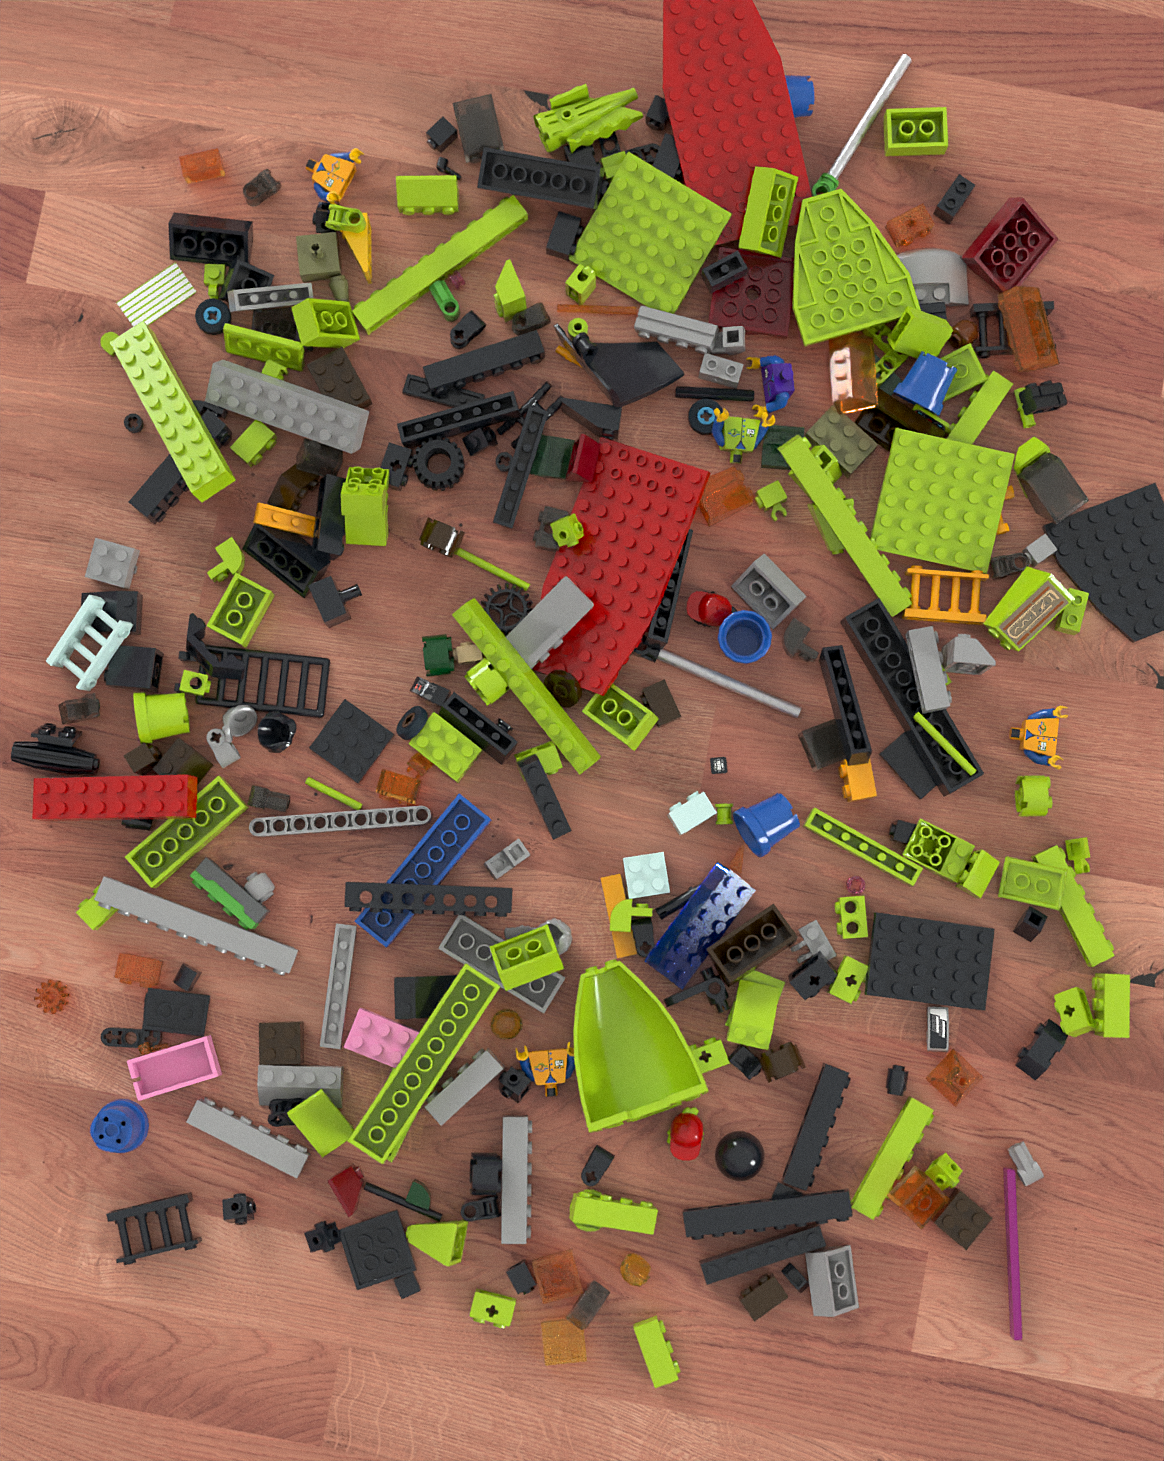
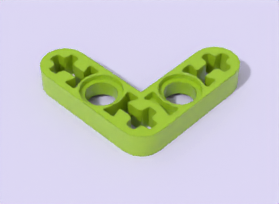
M885 324L862 330L885 353L866 375V383L873 388L880 387L909 357L906 354L899 355L898 351L891 349L889 343H884L881 340V336L889 337L892 332ZM884 361L890 362V363L892 364L893 368H892V369H887V368H885L883 362H884ZM879 371L882 373L879 378L873 379V376Z

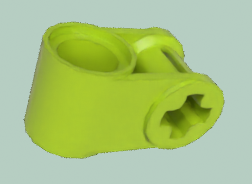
M336 204L329 205L330 214L328 221L325 223L326 227L333 230L360 233L365 229L366 221L360 210ZM354 218H360L358 223H351Z

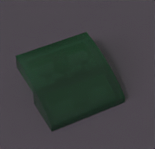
M779 425L769 426L763 438L761 468L791 470L777 448L796 435L803 438L805 428Z
M541 435L530 474L544 478L552 477L565 480L575 440Z

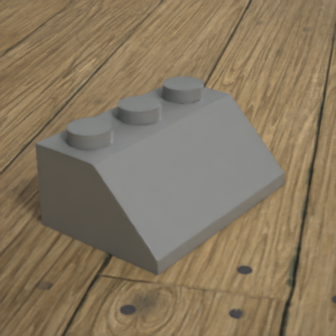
M765 553L755 560L731 586L757 614L764 617L772 629L776 628L807 597Z
M851 1246L826 1247L806 1252L813 1315L834 1317L859 1308Z

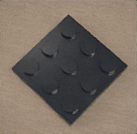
M344 699L309 748L359 784L395 734Z
M398 1209L338 1229L357 1290L417 1270Z

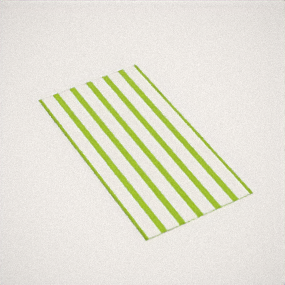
M175 262L116 303L133 327L141 321L150 325L195 294L196 291Z

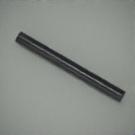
M366 1182L363 1189L438 1222L442 1218L443 1214L430 1208L426 1210L405 1201L406 1198Z

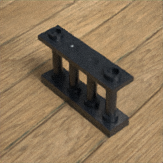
M1054 301L973 304L970 309V317H976L979 322L980 347H975L974 349L978 358L986 359L993 355L1038 354L1040 357L1051 355L1056 349V344H1048L1046 317L1054 310ZM1028 315H1036L1038 317L1040 345H1028L1026 319ZM996 316L998 319L1000 346H988L986 320L988 317ZM1008 316H1016L1018 318L1020 345L1008 346L1006 319Z
M188 1192L107 1213V1221H114L118 1226L124 1254L116 1259V1263L123 1262L124 1265L135 1263L138 1258L183 1247L185 1251L197 1248L196 1244H199L202 1238L193 1239L186 1209L188 1203L193 1200L192 1193ZM173 1206L178 1209L185 1241L177 1243L172 1242L166 1215L167 1208ZM152 1211L158 1214L164 1246L152 1248L146 1221L147 1213ZM135 1216V1219L138 1220L144 1251L132 1253L126 1227L127 1217Z

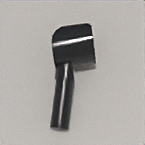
M439 157L436 165L437 170L447 172L450 175H456L457 179L460 180L461 175L447 167L449 161L446 158Z

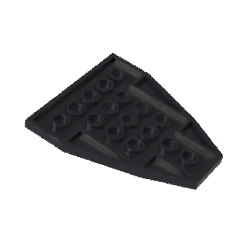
M1156 483L1042 526L1044 533L1057 548L1053 555L1058 566L1080 591L1089 593L1088 601L1131 642H1136L1164 631V502Z

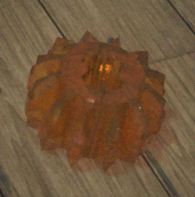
M49 979L48 984L45 982L40 983L42 989L36 988L35 992L40 995L34 997V1000H40L37 1008L43 1007V1013H48L50 1010L51 1014H56L57 1010L60 1012L64 1010L62 1004H69L65 997H70V993H64L68 987L67 985L61 987L62 981L57 980L54 983L53 979ZM55 994L56 998L49 999V995Z

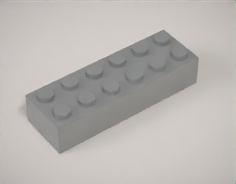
M458 915L438 949L464 965L467 963L505 989L499 977L490 946L506 940L467 916ZM554 972L507 991L540 1012L545 1013L566 977L558 972Z

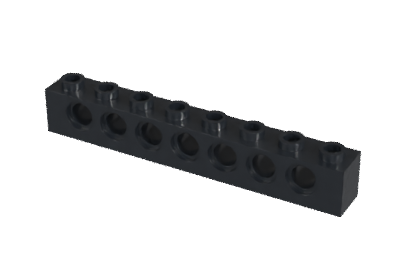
M345 882L344 907H349V911L362 912V908H370V912H382L384 908L391 909V913H403V909H411L412 914H424V910H432V914L445 915V911H453V915H466V912H474V916H486V912L495 913V917H507V913H512V888ZM368 891L371 893L372 900L369 903H364L361 900L362 892ZM384 892L392 894L393 901L390 904H385L382 901L381 896ZM411 893L414 897L413 903L410 905L405 904L402 901L403 894ZM430 893L434 896L435 901L432 905L424 904L423 896ZM447 894L455 897L456 902L454 905H445L443 899ZM473 895L476 898V904L473 907L465 905L464 899L466 896ZM488 896H494L497 899L495 907L489 908L486 906L485 899Z

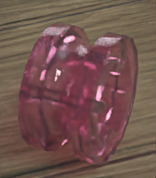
M456 269L453 274H448L451 283L457 290L460 289V285H466L463 277Z
M859 876L850 877L846 882V888L851 894H860L865 889V881ZM854 879H856V882L859 880L861 883L858 886V891H855L856 889L852 890L850 887Z

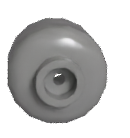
M254 872L246 878L248 882L245 884L244 889L256 901L262 903L274 895L275 886L266 873L258 874Z

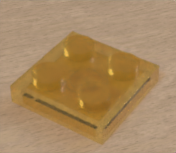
M583 1317L541 1322L545 1366L587 1361Z

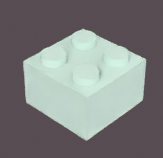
M696 791L686 798L688 802L683 805L681 802H678L670 807V813L667 816L680 836L717 813L704 792L699 794Z
M664 852L623 858L629 899L670 893Z

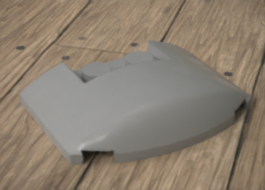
M918 248L897 255L910 273L919 304L945 302V306L969 305L966 263L961 259L962 256L940 248Z

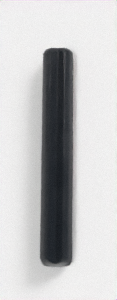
M677 386L675 389L676 398L752 402L755 395L754 390L685 386Z

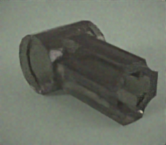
M252 785L247 805L287 813L290 795Z

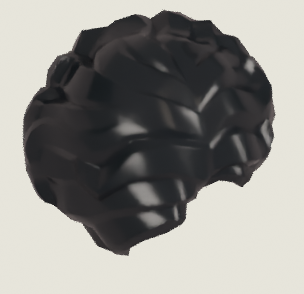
M278 711L267 713L258 725L260 745L270 753H281L292 744V739L297 729L295 721Z

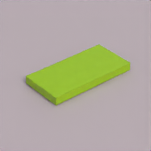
M225 323L223 333L227 353L262 362H267L269 359L286 368L303 372L305 364L304 349L301 342Z

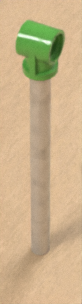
M901 55L828 173H822L817 183L813 186L811 191L812 197L817 196V192L827 193L836 190L839 185L837 179L911 63L912 59L908 55Z

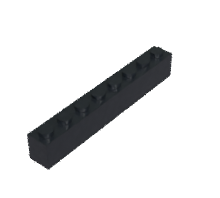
M849 1188L683 1210L686 1237H691L692 1240L703 1239L704 1235L712 1234V1237H722L726 1232H733V1235L744 1234L745 1230L753 1229V1232L766 1231V1227H774L775 1230L787 1228L786 1225L795 1224V1227L807 1226V1222L814 1221L817 1225L826 1224L831 1219H836L837 1222L848 1221L849 1217H853Z

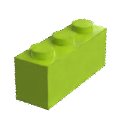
M656 1315L633 1324L654 1387L658 1388L679 1380L677 1373L681 1371L677 1360L673 1361L670 1353L674 1352L670 1340L665 1341L663 1333L666 1332L663 1320L658 1321Z

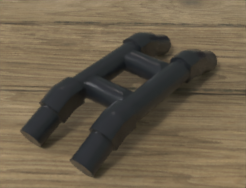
M546 381L520 408L521 417L505 421L504 424L497 428L498 434L503 435L517 422L523 426L525 420L523 416L527 413L529 405L545 410L538 402L546 395L552 385ZM562 395L546 410L549 411L546 421L560 409ZM519 436L511 443L513 449H516Z

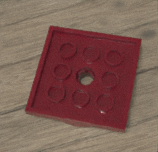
M719 247L717 261L739 251L748 269L745 276L712 293L708 323L717 325L721 329L723 327L743 326L746 335L761 334L787 338L793 302L794 258L785 256L779 258L750 251ZM754 290L757 292L758 297L751 300L748 298L747 293Z

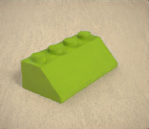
M755 166L738 248L781 258L798 181L797 176L775 168Z

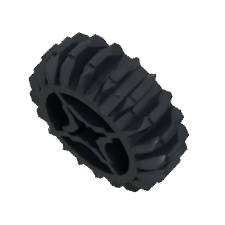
M505 583V589L502 590L500 584H498L497 592L490 588L492 596L485 593L484 597L488 601L480 602L482 606L486 607L483 609L490 618V609L495 610V612L501 615L500 623H494L501 632H505V637L533 609L528 608V606L533 604V601H525L529 598V594L526 593L522 596L523 588L516 592L517 586L513 584L510 590L508 583ZM508 595L504 603H493L497 598ZM514 597L522 603L524 607L523 612L513 607ZM509 605L512 612L505 615L504 618V612L501 609ZM510 618H521L516 624L505 626Z

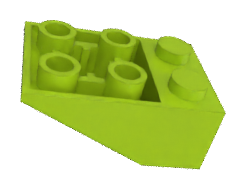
M920 818L902 856L949 882L958 883L975 846Z

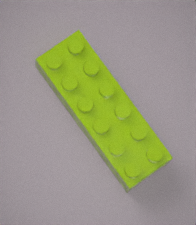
M218 776L197 794L196 818L168 819L127 854L125 858L151 888H157L249 807L223 777Z

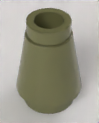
M345 275L330 278L329 287L335 300L349 302L348 280L345 279Z

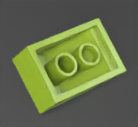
M742 979L739 980L726 1040L768 1050L780 988Z

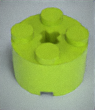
M484 658L467 671L464 677L488 706L508 692L510 688L495 668L490 665L491 663Z
M1044 775L1018 776L1016 784H1019V788L1015 790L1016 811L1020 812L1018 816L1047 815L1048 808H1052V797L1048 793L1051 785L1050 777H1045Z

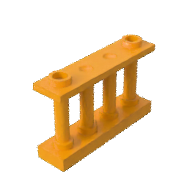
M916 565L910 566L905 571V576H912V597L910 601L913 604L902 611V619L983 625L985 622L986 614H981V611H979L981 581L985 582L989 579V574H983V571L973 570L971 573L926 570L922 566ZM920 577L932 578L931 602L928 610H922L918 606ZM940 578L952 579L951 607L948 611H940V608H938ZM960 580L972 581L971 610L968 613H961L959 609Z

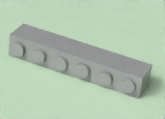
M200 1098L196 1101L186 1123L295 1178L300 1176L311 1154L307 1152L308 1149L300 1144L295 1146L289 1143V1139L283 1135L278 1134V1136L271 1134V1130L263 1125L257 1127L251 1124L252 1120L245 1116L239 1118L233 1115V1110L225 1106L223 1108L216 1106V1102L210 1098Z
M528 1115L503 1116L501 1244H526L527 1238L531 1239V1226H527V1217H531V1205H527V1196H531L532 1184H528V1175H532V1163L528 1162V1154H532V1142L528 1141V1133H532V1121H528Z

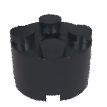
M471 1152L473 1159H470L469 1182L472 1183L470 1195H496V1193H501V1180L498 1176V1172L502 1171V1159H500V1156L497 1153Z

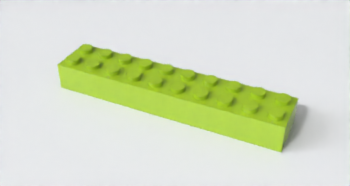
M141 321L111 341L110 344L191 493L198 500L204 502L236 481L152 329L144 321Z
M465 963L348 1139V1142L381 1164L385 1162L489 1005L500 985Z

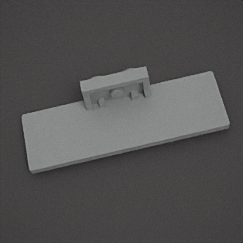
M565 576L506 638L532 669L539 661L542 663L550 656L548 652L552 648L556 649L564 642L562 638L585 616L594 604Z

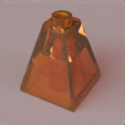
M952 1049L925 1079L954 1107H957L984 1077L955 1049Z

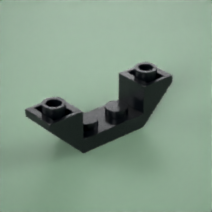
M191 613L189 615L186 639L187 652L211 677L233 680L244 679L245 665L240 659L231 654L219 662L217 656L213 653L211 654L206 649L205 644L201 641L205 637L206 625L201 618H197L194 613Z

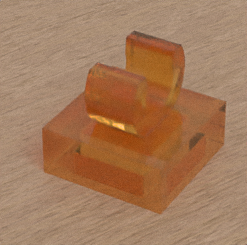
M417 752L407 762V765H409L407 772L409 773L414 769L417 772L415 779H419L434 764Z

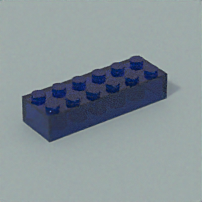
M717 862L644 961L683 990L709 955L706 949L720 940L756 890L732 870Z

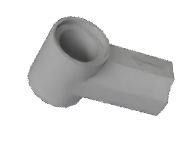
M1023 1141L1007 1149L1018 1169L1016 1170L1025 1187L1044 1177L1042 1170L1037 1162L1033 1160Z

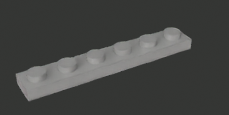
M336 923L320 1047L341 1049L357 931V926Z

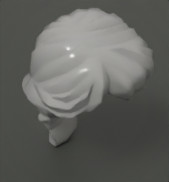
M556 918L547 920L538 927L521 925L512 928L506 927L504 930V936L508 940L548 924L559 955L566 952L572 943L570 927L562 922L561 919L558 920Z

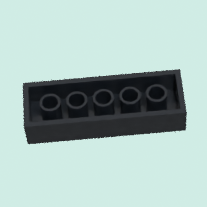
M484 147L477 188L597 209L605 169Z
M207 410L201 418L220 450L222 446L225 447L229 444L233 433L223 421ZM171 454L165 458L129 500V503L154 525L157 522L163 521L167 515V510L179 502V496L183 492L189 490Z

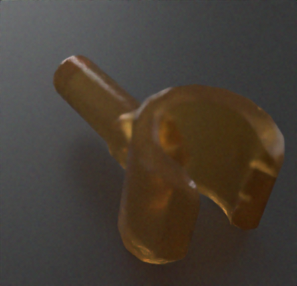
M148 1041L138 1045L139 1052L142 1055L169 1048L168 1043L150 1047Z

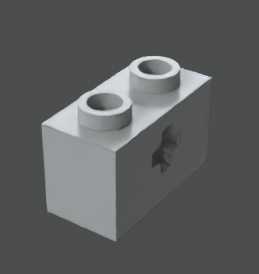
M705 353L698 378L737 389L744 364Z

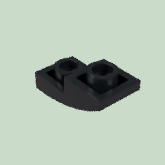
M192 400L201 417L207 410L216 417L223 419L228 414L227 409L205 401Z

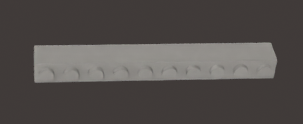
M107 876L103 877L94 899L99 901L98 905L103 908L110 909L112 906L119 909L117 912L128 917L130 914L138 916V921L149 924L150 921L157 923V928L168 932L170 928L177 931V936L185 939L191 936L196 938L195 942L204 946H207L208 943L216 946L215 950L225 954L228 950L235 953V958L243 961L249 958L254 960V965L265 968L266 965L274 968L273 972L283 976L285 973H290L299 949Z

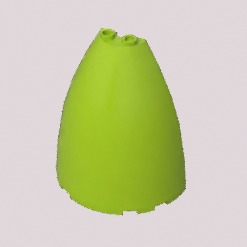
M616 959L605 962V967L601 969L594 966L586 969V973L581 974L576 1000L574 1062L580 1099L589 1133L603 1130L602 1128L611 1129L621 1126L625 1120L626 1122H634L682 1105L681 1100L686 1102L701 1097V1093L703 1095L709 1092L697 1061L673 1018L647 986L622 962Z

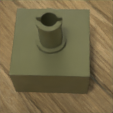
M336 232L296 236L299 272L303 282L329 280L332 277L342 275L339 239Z

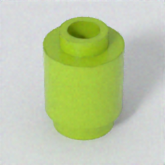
M575 318L570 321L568 336L571 340L582 332L588 335V325L585 320Z

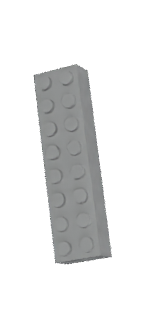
M226 360L213 363L205 402L351 454L361 448L369 415L368 410Z

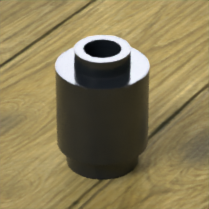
M893 1065L892 1068H888L885 1087L887 1088V1094L903 1096L907 1088L909 1071L905 1070V1066Z

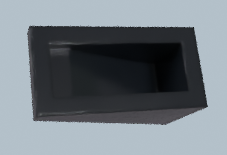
M791 1262L781 1271L800 1293L809 1287V1282Z

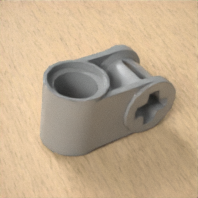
M212 729L208 732L207 742L222 768L241 758L234 744L225 741L223 730ZM214 733L221 734L220 742L213 741Z

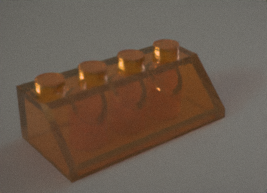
M1016 286L998 294V306L1002 311L1004 327L1009 336V346L1013 351L1014 364L1018 372H1032L1059 365V358L1039 288Z
M853 332L829 339L832 402L838 414L877 407L878 394L873 337Z

